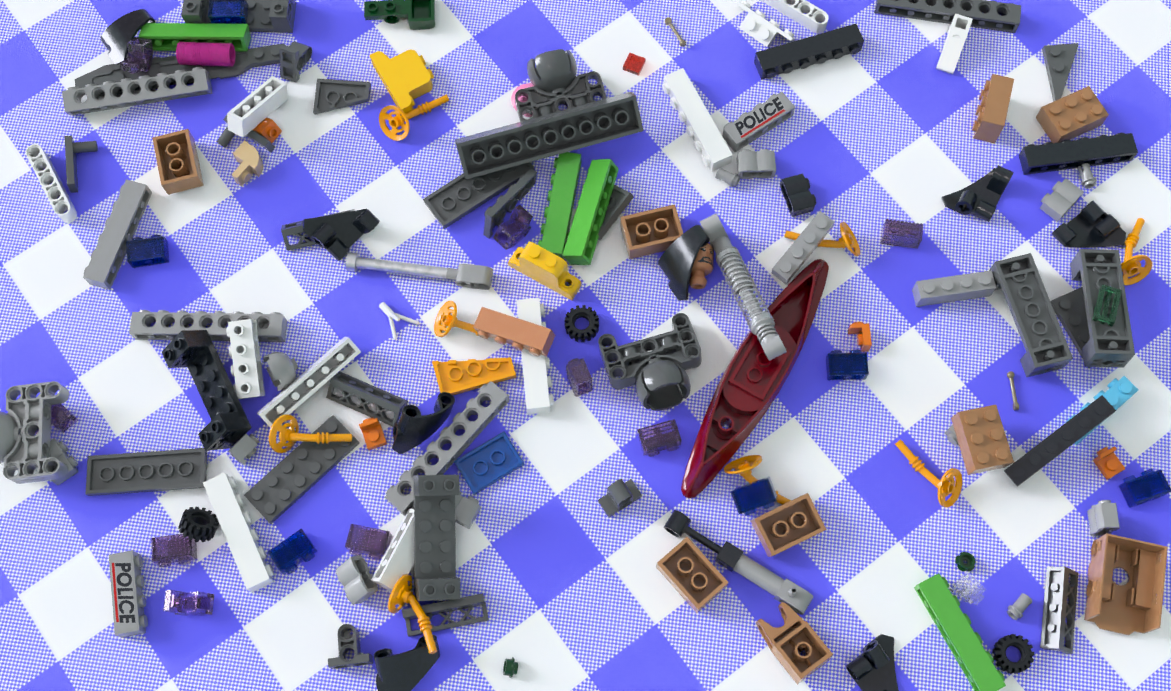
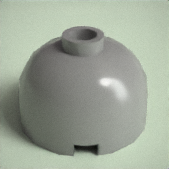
M274 352L263 356L264 363L267 362L269 365L266 369L274 386L277 387V391L287 388L295 381V370L298 369V365L294 358L290 359L283 352Z

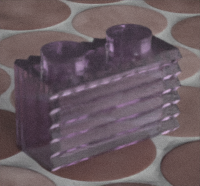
M887 218L881 229L880 244L918 249L922 241L923 224L908 223L907 221L900 222L899 220L893 221Z
M575 358L570 360L566 365V372L574 396L578 397L593 390L592 377L584 359Z
M675 419L637 429V436L643 456H656L660 454L659 451L666 449L667 451H674L679 448L678 446L682 442Z
M351 524L345 548L349 550L351 555L359 556L361 553L368 554L371 559L380 560L390 545L392 534L390 531Z
M183 534L151 538L152 562L158 565V567H170L171 563L178 562L180 565L190 564L191 560H197V542L193 538L192 541L188 540L189 537H184Z

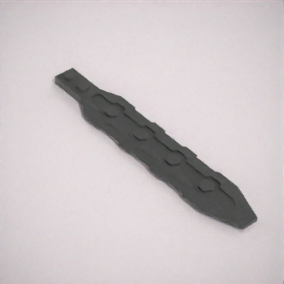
M285 44L251 48L248 51H235V63L232 67L180 65L176 56L147 58L144 61L124 62L119 65H104L76 78L75 87L84 88L87 84L103 85V82L114 81L116 83L121 82V79L125 78L135 80L144 75L155 77L158 73L174 74L177 70H185L187 72L192 71L195 67L206 69L209 72L210 79L236 77L253 67L279 64V48ZM189 79L187 84L194 83V79ZM176 81L171 82L170 85H176ZM153 85L152 90L158 89L159 85ZM141 87L135 88L134 91L141 90ZM119 90L116 95H122L123 90ZM102 92L99 96H105V92Z

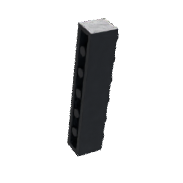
M852 24L756 52L754 63L761 80L765 78L771 79L782 73L788 74L796 69H805L813 64H822L830 59H839L844 55L856 54L861 51L864 40L857 24Z
M1117 133L1112 136L1084 137L1079 140H1064L1059 143L1030 144L1023 147L1019 154L1023 174L1028 175L1074 169L1079 166L1082 168V164L1087 163L1090 166L1128 162L1133 160L1138 150L1132 133Z
M1101 395L1010 465L1004 472L1018 487L1115 413L1116 410Z

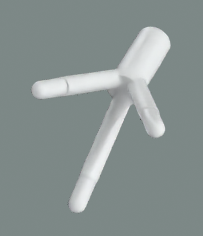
M385 302L379 304V308L389 317L394 340L397 339L393 319L396 321L402 319L419 325V321L394 313Z

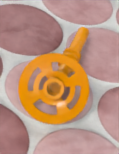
M446 94L431 102L426 101L425 104L422 103L421 106L418 105L417 108L407 113H404L396 106L388 105L380 111V127L387 137L400 141L406 138L409 133V119L420 114L424 115V112H431V109L448 102L449 98ZM385 120H389V124L392 127L391 131L387 127ZM405 131L402 135H397V133Z
M1143 218L1137 219L1132 232L1128 234L1125 241L1124 262L1121 263L1124 285H1132L1141 281L1152 269V261L1148 256H1133V248L1136 247L1139 241V234L1145 223ZM1145 260V267H1141L1140 261Z
M845 222L840 223L841 238L838 240H822L817 246L842 247L843 249L847 247L855 256L860 255L857 239ZM786 230L784 237L796 240L800 234Z
M447 301L440 308L434 324L436 336L444 337L453 327L476 333V336H478L477 331L473 328V324L457 320V305L455 302Z
M285 414L277 418L271 426L269 444L273 451L285 453L294 446L296 441L317 442V444L320 442L322 444L324 442L326 444L329 442H352V434H329L328 432L326 434L324 432L321 434L319 432L317 434L299 433V425L296 418ZM290 420V423H285L284 425H281L285 421ZM277 431H279V443L276 442Z
M901 439L895 443L909 460V465L912 464V468H915V472L918 471L938 488V501L940 505L946 508L951 507L957 501L962 489L961 472L956 468H951L939 480L924 467L925 464L921 463L922 460H918L919 457L915 456ZM952 494L948 500H945L946 496Z
M760 455L745 456L728 463L724 467L725 473L740 474L762 493L764 498L767 496L768 500L771 499L772 502L776 501L782 505L791 501L778 494L777 490L775 492L773 488L770 490L769 486H764L751 475V470L762 462Z
M405 574L397 581L390 594L388 610L394 614L405 603H410L418 617L419 628L424 634L429 654H434L437 652V648L431 632L430 618L426 616L413 592H411L412 577Z

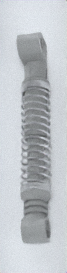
M717 213L700 221L716 253V262L723 272L725 280L734 294V298H736V302L743 312L751 332L757 336L768 360L770 361L786 353L787 351L774 328V319L767 309V305L762 299L736 247L732 246Z

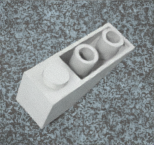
M955 14L936 69L951 74L954 73L973 20L972 18Z

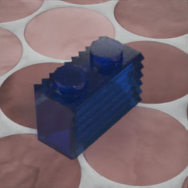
M210 0L208 17L211 23L247 24L249 5L246 0Z
M156 234L146 239L136 237L132 241L126 242L127 262L132 268L169 263L168 241L164 236Z
M833 350L826 356L827 380H865L869 375L867 352L851 350L850 353H842L841 350Z
M1151 468L1142 472L1140 477L1136 478L1135 475L1123 479L1124 483L1119 485V488L1129 508L1160 498L1171 492L1170 485L1166 481L1161 469L1154 471Z
M770 476L730 491L738 513H744L745 516L755 513L756 508L761 506L764 509L770 508L778 500Z
M299 529L292 536H289L269 550L268 554L282 574H291L298 569L297 565L301 562H308L315 557L314 553L318 550L305 531Z

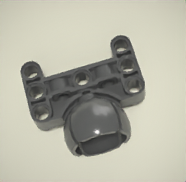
M552 50L537 55L535 59H530L527 63V75L533 86L520 89L515 94V105L520 122L526 120L523 118V115L526 113L531 114L532 118L561 111L558 109V106L561 104L566 105L567 109L595 102L593 100L594 96L606 99L600 74L591 71L576 76V60L569 50ZM595 79L597 84L591 85L588 80ZM521 96H525L528 100L526 102H520L518 98Z
M677 313L673 316V331L621 346L617 345L614 336L611 334H604L599 338L600 355L610 384L614 389L621 390L625 387L636 385L639 401L646 409L653 411H662L675 407L682 402L683 398L686 399L689 396L691 384L685 370L699 367L702 358L701 347L689 317L684 313Z

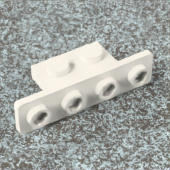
M743 0L742 3L739 1L735 2V4L749 12L739 28L769 48L778 33L791 42L796 41L793 38L794 34L787 29L782 31L778 28L780 24L772 19L770 22L764 19L766 15L759 10L756 12L751 10L752 5Z

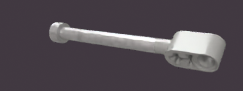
M348 252L346 257L347 271L357 272L358 268L450 279L456 280V285L465 288L488 290L491 287L493 276L492 268L480 265L459 264L458 269L362 258L359 257V253Z

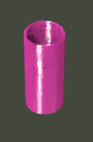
M179 42L176 48V58L180 65L232 67L235 63V48L232 43Z

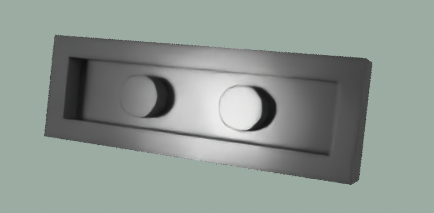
M226 115L223 120L228 124ZM227 126L216 142L226 148L235 133L229 131ZM253 130L245 135L271 153L275 148L269 140Z
M64 136L67 186L70 192L74 193L78 192L76 153L97 152L98 146L97 141L74 142L72 136Z

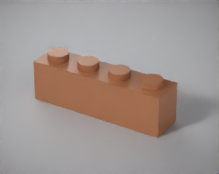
M481 307L473 326L478 333L477 335L484 339L490 337L499 344L505 345L508 343L517 350L522 351L526 349L529 350V353L538 357L540 354L548 355L556 336L549 328L485 307Z

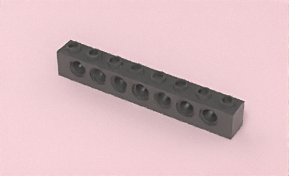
M876 0L874 13L951 24L955 14H959L973 19L970 27L1015 33L1020 24L1021 5L994 0Z

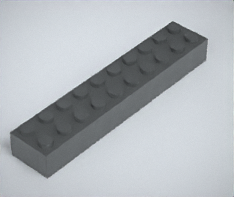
M628 92L455 139V144L466 179H470L644 130L636 95Z

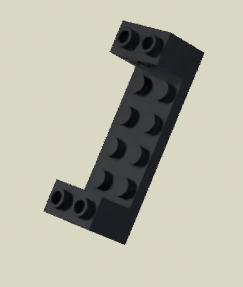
M182 330L162 351V355L168 368L188 367L212 420L198 434L205 451L231 448L252 427L207 330Z

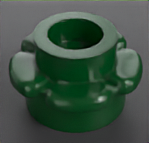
M961 552L955 558V563L960 571L969 572L974 569L976 561L972 554Z
M514 657L512 659L506 658L503 666V675L512 678L513 674L516 675L518 671V662H515Z

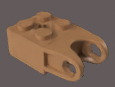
M782 602L778 606L784 620L782 627H772L763 619L757 620L756 625L771 652L798 685L827 663L833 656V653L808 622H805L791 607ZM804 651L806 654L801 656L798 652Z

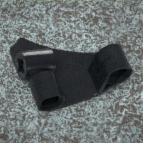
M139 9L123 15L109 25L102 33L100 40L109 50L108 56L116 65L126 62V57L131 50L130 44L142 26L146 23H155L154 18L147 10Z
M998 165L997 168H993L992 171L971 185L957 192L942 196L941 199L945 207L963 215L972 214L989 222L1014 172Z
M1094 201L1087 204L1070 222L1061 224L1052 233L1064 247L1070 248L1120 246L1125 244L1126 232L1120 227L1119 222L1111 214H1107Z
M366 208L303 219V232L319 247L325 248L337 261H340L349 252V248L363 234L372 231L379 224L380 220Z
M700 225L693 226L677 238L658 261V265L670 280L668 283L669 288L678 301L688 300L689 280L694 261L700 248L706 246L710 241V238Z
M448 392L440 393L434 406V413L421 416L419 408L414 405L404 406L399 422H395L393 426L394 443L392 449L399 454H403L428 439L449 417L455 402L454 396Z
M880 634L863 648L861 655L846 665V669L862 691H899L894 663V637Z
M433 635L437 652L434 654H429L424 636L418 640L415 649L393 655L392 650L388 648L376 651L374 653V660L377 669V690L411 691L440 657L437 636Z

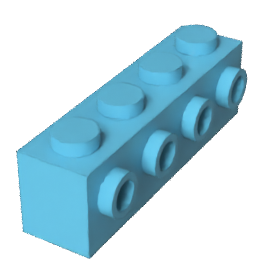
M1123 376L1120 380L1115 378L1107 385L1109 390L1106 392L1101 390L1093 398L1096 400L1103 395L1114 409L1117 410L1139 389ZM1090 403L1085 404L1080 411L1090 405ZM1092 429L1089 433H1087L1085 436H1083L1081 439H1079V440H1078L1076 443H1074V444L1077 445L1078 443H1080V442H1081L1085 437H1087L1094 429Z

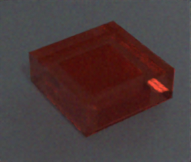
M629 53L623 65V70L639 76L646 58Z

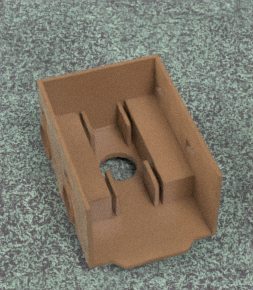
M1108 533L1095 539L1091 547V562L1087 574L1088 585L1084 620L1095 622L1099 629L1130 635L1134 631L1145 634L1159 629L1161 625L1168 547ZM1115 568H1122L1127 572L1129 579L1125 585H1118L1113 582V570Z

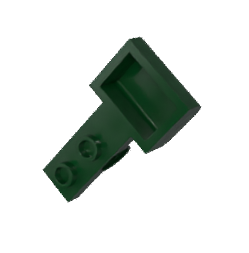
M435 0L364 1L365 20L384 19L389 24L398 23L400 18H408L411 30L432 29L435 27Z

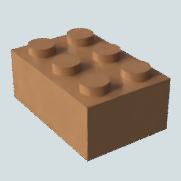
M992 74L990 80L985 81L984 88L981 89L979 95L981 102L977 106L975 113L977 120L974 121L972 131H975L973 139L995 144L1005 126L1014 83L1013 78Z
M1087 86L1041 107L1036 119L1051 142L1059 143L1064 140L1073 139L1101 126L1109 114L1090 86Z
M189 129L152 138L161 186L168 195L204 186L195 139Z
M675 204L620 217V227L629 259L666 251L683 234Z
M997 405L960 411L951 417L968 475L1005 468L1014 463Z
M808 493L750 520L768 557H772L827 530Z
M688 537L682 540L656 564L659 572L696 613L722 592L729 583Z

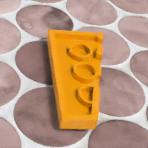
M511 357L487 358L486 360L468 359V361H432L440 393L448 392L456 395L481 388L490 381L495 384L516 378Z

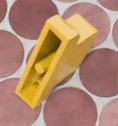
M407 50L390 59L381 51L369 55L373 67L394 103L404 113L414 109V99L432 90L433 84L431 79L434 78V75L430 68L426 69V62L423 56H419L415 50Z
M528 242L524 249L518 247L508 261V266L571 301L582 286L581 281L568 272V264L564 259L533 242ZM568 282V283H570L571 285H570V286H566L565 283Z

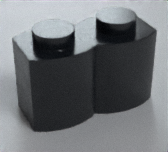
M802 173L781 179L780 188L790 215L794 217L812 212L816 205V198L809 191L810 183L808 178H805Z

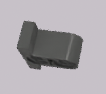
M296 41L292 42L290 46L282 45L279 48L280 77L297 82L300 79L299 71L311 58L312 47Z
M619 479L607 488V494L598 499V503L608 518L641 498L642 494L632 479L625 483L622 479Z
M351 624L340 626L337 633L339 657L328 658V667L338 669L373 664L371 654H361L360 634L357 628ZM352 629L353 636L350 639H345L344 633ZM349 650H354V657L351 660H346V653Z

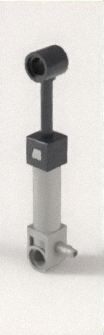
M677 510L673 511L664 525L666 531L678 538H681L684 533L717 553L715 562L732 572L734 570L775 596L774 599L780 603H786L796 613L801 615L805 613L813 599L811 593L787 578L784 580L743 554L744 551L728 541L725 542L723 547L719 546L690 528L691 520L686 515Z

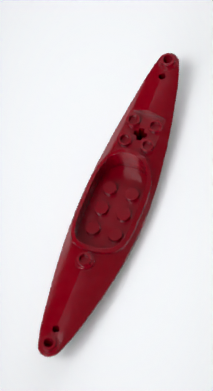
M817 259L811 262L767 308L774 319V328L787 352L769 361L757 336L750 330L731 359L706 411L686 466L681 486L682 494L686 498H695L716 477L748 438L781 390L804 345L821 300L829 270L826 261ZM725 424H726V425H728L729 427H728V429H724V428H722V426L724 427Z

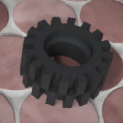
M579 305L576 306V309L571 308L570 313L567 312L565 317L567 335L569 334L571 339L575 338L577 342L578 340L585 342V339L590 341L591 337L594 338L599 330V318L596 315V311H592L591 307L587 309L586 305H582V308H579ZM578 318H586L589 321V326L584 330H580L575 327L574 323Z
M189 507V510L186 509L183 512L178 526L179 532L183 533L184 537L188 536V540L191 541L192 538L195 539V542H199V540L201 542L210 541L211 538L213 539L219 524L216 514H211L212 511L210 510L208 512L205 511L206 508L203 507L202 510L199 507H195V509Z
M1011 634L1002 637L995 643V648L992 653H995L993 660L997 661L996 666H1000V670L1003 672L1007 671L1008 674H1017L1028 669L1031 666L1030 664L1033 663L1034 659L1032 656L1035 655L1031 651L1033 646L1032 644L1028 645L1029 641L1022 639L1023 636ZM1009 646L1019 649L1021 658L1018 662H1012L1007 658L1006 649Z

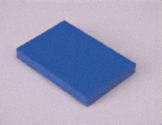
M505 431L454 461L473 495L525 465Z

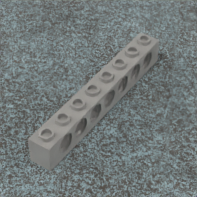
M195 67L192 71L187 72L185 70H177L174 74L158 73L155 77L144 75L135 80L125 78L121 79V82L106 81L103 82V85L87 84L84 88L69 87L67 88L68 90L62 91L65 112L72 116L212 94L209 72L203 69V67ZM193 78V85L187 86L188 80ZM176 81L175 88L170 89V83ZM158 84V89L152 92L153 85ZM141 87V91L138 94H134L135 88ZM122 89L123 94L117 97V92ZM105 92V97L99 100V95ZM87 95V100L81 103V98Z
M140 310L139 312H132L129 334L135 340H173L182 330H207L212 341H230V338L227 337L226 328H224L228 322L254 319L257 323L259 342H285L287 319L279 312H271V314H263L261 312L244 314L240 311L233 313L215 311L214 313H207L205 311L188 313L187 311L179 310L176 313L166 310H159L158 312ZM156 322L154 326L150 327L151 323ZM175 322L172 327H168L170 323ZM194 322L191 327L187 328L189 323ZM208 323H212L209 328H206ZM264 324H269L267 328L262 329Z
M492 381L484 384L476 398H471L467 402L466 409L462 413H457L453 418V423L449 427H445L440 432V437L427 446L425 454L418 456L413 462L414 466L409 471L406 470L400 476V481L387 490L385 496L387 502L403 516L406 515L408 509H413V475H417L420 472L425 473V475H443L510 401L508 394ZM484 401L491 402L488 407L481 406ZM471 415L478 416L475 421H469L468 418ZM464 429L465 433L463 435H455L457 430ZM444 444H452L449 450H442ZM432 458L439 459L435 465H430L429 461ZM404 488H412L408 495L402 494Z

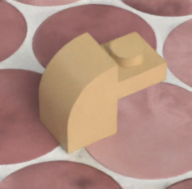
M244 140L233 152L236 161L240 165L231 174L240 186L248 182L253 173L259 177L263 171V161L258 151Z

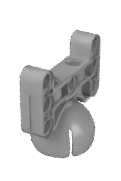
M52 381L12 386L7 390L6 411L8 413L0 411V464L4 463L3 475L5 478L17 484L58 480L67 475L68 466L62 461L50 457L51 405L65 403L70 396L69 390L60 383ZM58 465L57 469L53 472V468ZM38 467L37 472L33 474L34 470Z

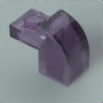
M134 37L127 43L128 57L120 63L121 70L132 74L138 72L147 73L153 59L152 40Z
M521 205L516 206L510 219L499 225L493 238L505 250L515 246L531 229L529 224L533 216Z
M62 404L51 405V425L53 424L61 432H66L78 421L76 416Z
M166 590L163 611L184 616L212 615L214 594L199 591L186 593Z

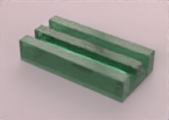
M1102 284L1092 321L1099 320L1102 324L1106 322L1111 327L1114 325L1122 290ZM1107 291L1103 313L1100 315L1104 294ZM1112 293H1114L1115 297L1112 305V310L1110 318H1108L1107 313L1110 305V300Z

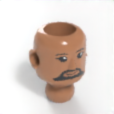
M709 243L700 248L694 261L689 285L693 289L705 288L707 284L705 276L713 270L714 251Z

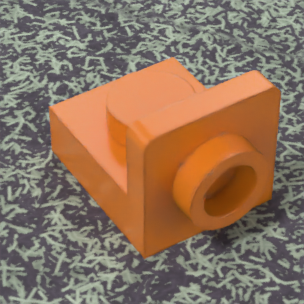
M265 118L253 129V131L271 143L282 132L270 118Z
M854 322L849 325L848 334H857V345H861V352H868L872 346L869 323Z
M367 418L363 423L359 424L369 451L387 444L378 418Z
M1107 446L1097 452L1098 456L1093 459V462L1106 480L1125 470V467L1114 453L1117 450L1115 446L1110 449Z

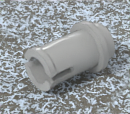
M1088 163L1082 164L1083 168L1081 166L1077 168L1082 179L1081 185L1086 189L1092 188L1096 185L1095 182L1097 180L1093 177L1090 165Z
M719 168L715 176L716 179L728 183L730 187H736L740 181L737 173L732 174L723 168Z
M1022 593L1013 605L1008 606L1007 614L1014 620L1021 619L1023 617L1022 613L1032 603V599Z

